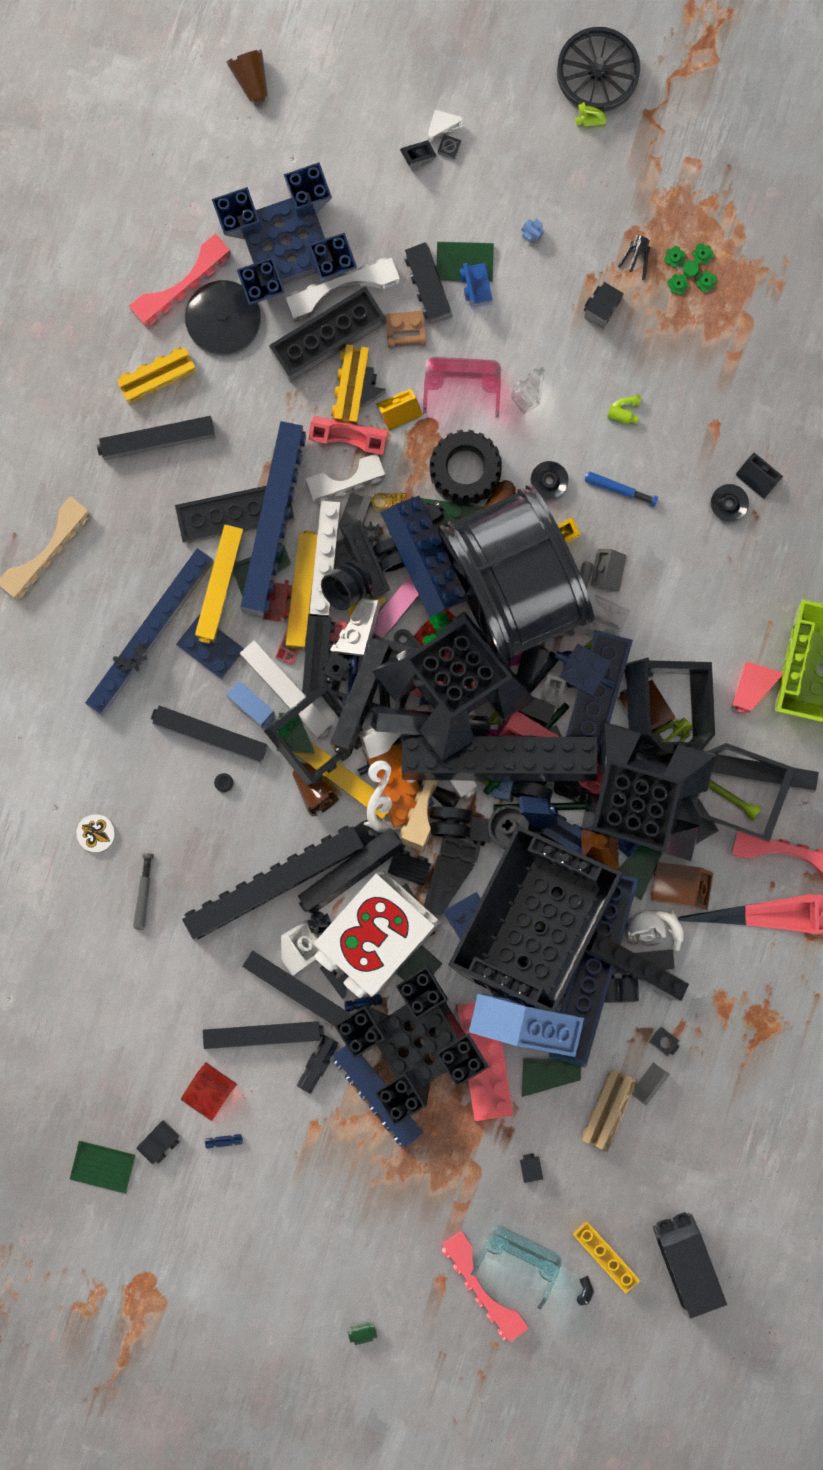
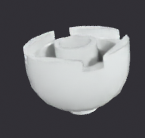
M650 911L640 912L628 924L627 938L632 944L638 945V942H644V946L655 945L663 942V937L666 938L664 922L659 916Z

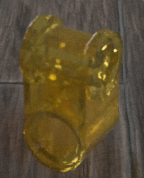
M376 493L372 497L371 508L373 511L380 513L397 504L398 500L399 503L405 501L407 494ZM376 499H382L384 500L385 505L382 507H377L374 501Z

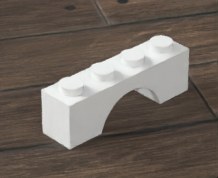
M373 454L359 459L357 472L348 480L336 481L329 478L323 472L306 478V483L313 502L321 504V501H329V498L335 495L336 498L342 497L349 490L359 491L365 488L364 485L372 483V485L381 483L382 479L385 478V473L378 454Z

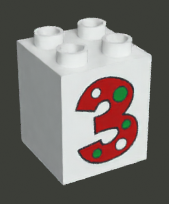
M385 871L376 873L314 942V945L320 949L314 957L331 972L340 967L349 976L343 983L359 998L367 993L374 996L386 986L442 922Z

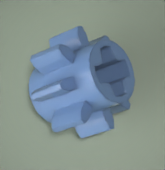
M537 218L534 222L529 219L521 228V231L524 232L522 237L527 242L531 240L537 242L544 233V230L541 229L543 223Z

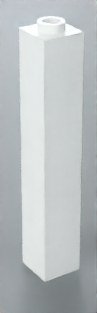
M255 641L240 652L241 657L289 709L306 697ZM312 703L299 713L303 724L317 739L320 737L324 739L330 734L332 725Z

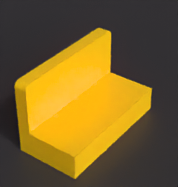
M411 388L376 404L388 430L423 415Z

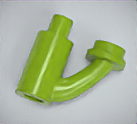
M585 102L578 105L579 115L582 117H575L576 125L583 124V127L606 124L605 111L585 106Z
M636 393V396L617 400L611 405L607 418L628 425L629 422L637 424L639 417L632 415V411L622 409L621 407L633 403L632 407H639L642 396Z

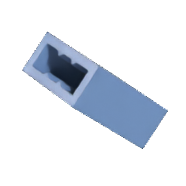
M239 680L226 694L228 700L262 729L265 726L268 728L274 722V710Z

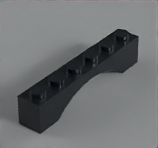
M594 933L585 953L594 958L611 964L638 978L655 992L669 1000L682 1001L689 986V983L600 933Z

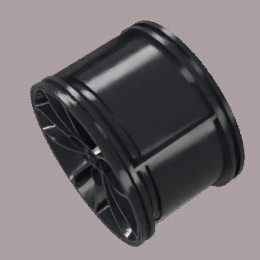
M532 484L526 485L525 489L523 487L519 488L516 494L454 523L451 521L446 522V527L443 525L438 526L442 545L468 598L466 600L481 632L488 639V645L503 664L506 663V658L512 660L517 654L579 625L583 627L587 622L591 623L594 621L593 608L572 554L550 510Z

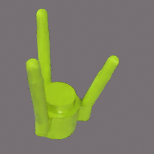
M683 717L681 720L676 719L652 733L655 735L658 732L662 733L674 727V732L662 742H669L676 735L681 737L678 742H684L690 736L689 732L693 727Z

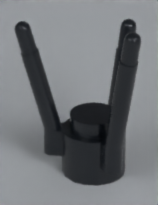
M637 235L634 241L630 242L618 267L622 266L630 252L633 251L635 254L629 268V272H632L638 256L644 253L642 280H645L648 255L651 249L648 246L650 240L644 236Z

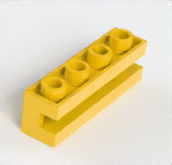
M346 344V349L341 351L340 361H343V367L339 368L337 379L341 380L340 386L335 388L334 397L337 398V404L332 406L331 416H334V420L353 424L358 423L360 401L369 355L368 347L354 348V345Z
M176 348L171 351L170 355L166 357L159 356L153 360V363L149 365L143 364L137 367V371L131 374L130 372L122 374L117 382L127 403L130 404L196 372L186 348Z
M587 1221L572 1234L624 1293H627L640 1281Z

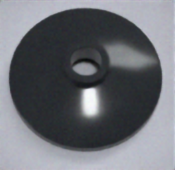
M545 461L534 468L530 481L542 498L553 499L565 492L569 478L567 471L561 464L554 461ZM551 478L553 483L547 484L546 479Z
M722 485L714 491L711 497V509L715 516L723 521H737L748 510V496L737 485ZM731 501L732 507H727L726 502Z

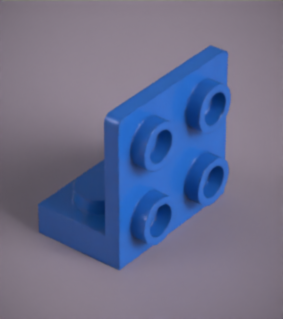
M464 263L463 269H460L462 283L466 282V287L464 288L465 300L470 301V305L492 301L485 263L467 266V263Z

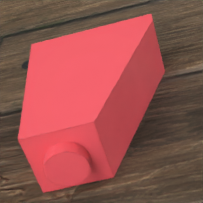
M746 661L731 707L735 708V712L741 714L750 713L781 678L783 672Z

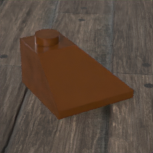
M582 829V855L618 870V839Z

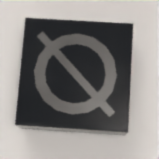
M444 134L437 153L455 159L461 140Z

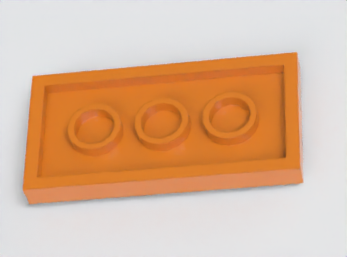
M402 743L391 746L388 752L371 759L366 756L369 766L377 761H385L391 767V774L382 794L389 796L392 801L388 815L393 828L409 822V819H407L411 808H415L417 804L415 798L417 793L421 792L417 780L414 783L402 780ZM384 769L379 770L377 773V777L382 781L385 775Z

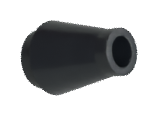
M439 786L436 787L432 794L443 807L455 808L460 799L457 793Z

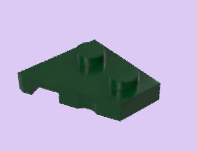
M279 713V718L285 713ZM299 714L278 730V734L292 752L314 753V748Z

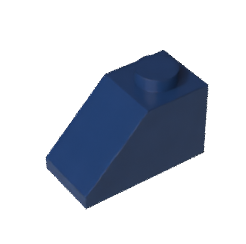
M518 797L521 814L536 831L558 824L557 807L555 804L552 805L547 798Z

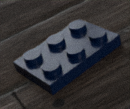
M199 614L176 645L222 680L241 656L240 652L244 648L219 629L215 642L210 641L207 644L198 641L199 638L195 636L200 618Z

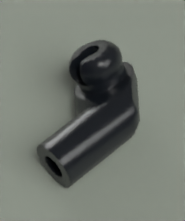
M588 1276L579 1279L583 1291L581 1295L577 1296V1303L581 1306L588 1305L594 1294Z

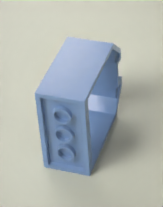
M478 993L469 1032L514 1046L575 1057L584 1018L559 1011L551 1012L526 1007L508 998Z

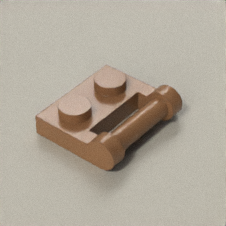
M422 311L385 314L388 348L403 344H426ZM419 331V336L393 338L394 333Z

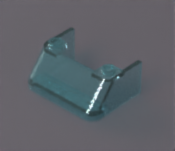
M503 1226L493 1227L470 1275H475L487 1251L496 1255L506 1251L540 1268L539 1273L541 1277L549 1281L537 1307L541 1310L559 1275L562 1264L561 1257L557 1253Z

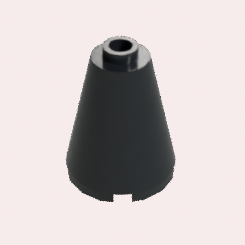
M540 645L522 652L516 675L530 693L536 689L548 672L559 661L554 658L556 655L554 652Z

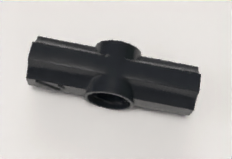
M326 1035L323 1036L315 1053H312L307 1062L306 1069L297 1087L310 1094L313 1092L318 1080L325 1073L330 1063L329 1060L339 1042Z

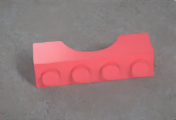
M314 416L311 421L308 440L326 444L330 442H343L358 446L365 452L383 455L388 431Z

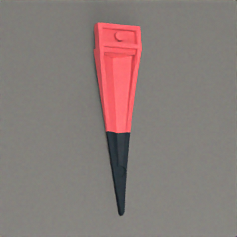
M809 894L680 916L678 920L747 925L821 934L823 933V895Z

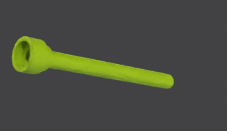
M710 780V789L746 811L747 817L754 821L761 807L756 804L749 805Z

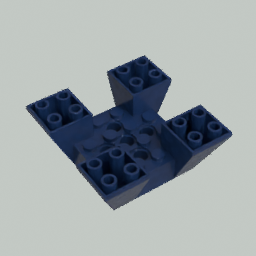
M320 162L284 174L290 198L256 210L248 187L212 199L224 235L244 239L253 264L236 269L249 306L284 294L283 285L298 279L317 274L322 281L357 269L345 232L325 239L317 213L332 199ZM281 221L284 225L278 228L275 226L276 222ZM301 233L308 234V237L305 239H301L298 236ZM283 239L291 241L288 245L281 244ZM266 245L273 247L270 251L263 250V247ZM294 256L297 258V260L292 263L287 261L288 257Z

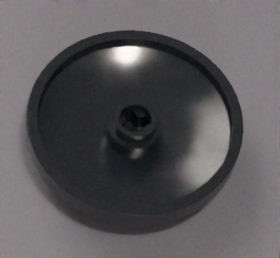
M217 280L200 287L191 296L185 311V324L192 341L203 351L218 356L233 355L247 348L256 338L261 323L258 303L249 306L242 285L229 280Z

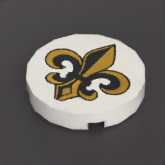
M99 814L83 818L76 831L79 844L85 850L93 853L108 849L115 838L112 822Z

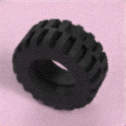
M463 429L457 430V433L453 434L451 432L447 434V437L442 438L438 445L434 447L430 457V478L436 491L440 492L444 499H450L456 504L480 503V500L487 499L496 488L501 478L502 459L497 446L493 445V441L490 438H485V434L481 432L477 434L474 433V430L469 429L468 432H463ZM470 451L482 459L484 470L479 480L471 484H461L450 477L448 462L455 453Z

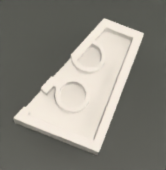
M361 599L350 616V622L345 630L342 629L336 645L333 644L330 651L364 657L373 636L381 602L378 600Z

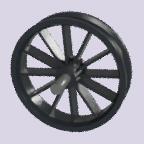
M607 27L586 28L574 34L562 47L558 58L557 80L564 96L576 107L585 102V106L595 107L608 112L627 102L637 87L640 75L639 55L632 42L619 31ZM591 37H605L601 57H596ZM607 38L620 45L604 61L603 53ZM584 39L588 40L594 61L576 46L578 42ZM623 47L631 57L606 65ZM572 48L588 64L567 60L565 57ZM633 63L634 75L609 69ZM563 64L586 69V71L564 77ZM589 75L574 92L566 83V81ZM608 75L632 80L628 89L624 91ZM604 79L622 95L610 101ZM593 80L594 85L590 102L578 97L577 94ZM596 82H601L606 102H592Z

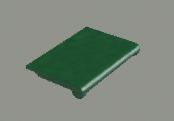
M437 241L436 268L440 280L461 281L460 269H463L464 263H467V266L485 263L488 280L493 282L494 243Z
M79 1141L70 1180L126 1194L136 1155Z

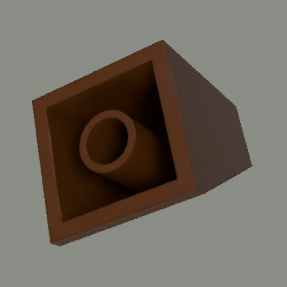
M651 679L649 681L651 732H654L673 722L676 717ZM627 689L620 692L621 696L617 700L628 718Z
M657 862V866L654 869L655 881L651 888L652 900L659 903L708 910L714 873L701 867Z

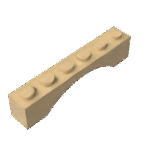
M70 496L58 510L56 530L45 550L30 562L18 567L9 568L0 578V588L15 600L18 597L22 598L26 594V588L29 584H34L38 580L40 571L50 566L52 557L55 554L61 553L65 547L63 544L68 539L71 540L77 533L76 529L88 521L89 511Z
M423 780L422 785H424L422 792L419 791L415 798L417 804L414 809H410L407 817L409 822L407 826H403L400 832L402 844L424 852L431 836L427 816L428 806L434 790L442 780Z

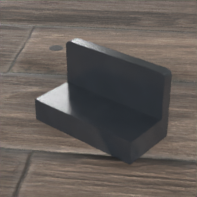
M755 452L736 473L738 478L762 498H766L783 478V475Z

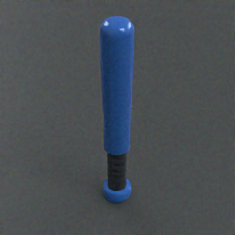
M590 471L585 476V482L632 499L636 498L648 502L652 507H655L658 496L656 495L652 497Z

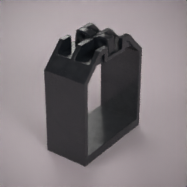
M643 660L626 665L628 728L642 733L639 750L647 758L662 756V760H671L678 744L703 750L715 736L712 662ZM648 674L690 675L693 737L689 742H660L651 732Z
M728 743L707 751L717 755L725 750H729L786 771L763 835L702 813L697 803L700 793L690 796L700 818L769 843L796 768Z
M683 1212L675 1215L672 1219L661 1220L656 1223L657 1225L652 1226L684 1315L691 1319L726 1306V1299L693 1215Z

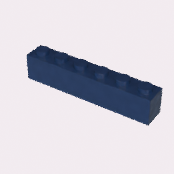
M346 1045L333 1055L335 1058L333 1063L339 1070L342 1068L345 1070L347 1075L344 1077L351 1085L356 1084L359 1088L357 1093L363 1101L367 1099L371 1103L369 1106L370 1110L375 1116L379 1114L382 1117L383 1121L381 1124L387 1131L390 1129L395 1134L393 1139L399 1147L401 1145L407 1147L423 1134L411 1116L396 1126L393 1125L374 1093L384 1087L385 1083L363 1055L354 1059Z

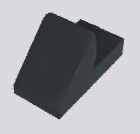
M428 140L400 149L411 171L419 164L434 160L437 157Z
M366 367L360 407L365 408L386 393L385 388L372 386L376 385L377 374L374 373L373 367Z
M322 965L320 970L340 997L344 999L347 987L343 982L349 976L344 973L339 978H336L335 975L338 973L335 969L331 972Z

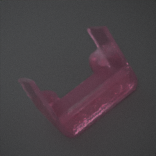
M432 357L428 359L425 366L423 414H427L428 390L441 388L444 378L482 380V388L486 392L496 393L495 418H499L501 366L497 361Z

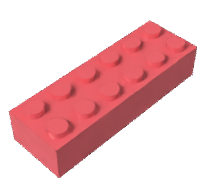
M475 1003L457 1005L459 1024L465 1035L470 1034L489 1068L468 1080L474 1121L513 1116L502 1042L470 1033Z

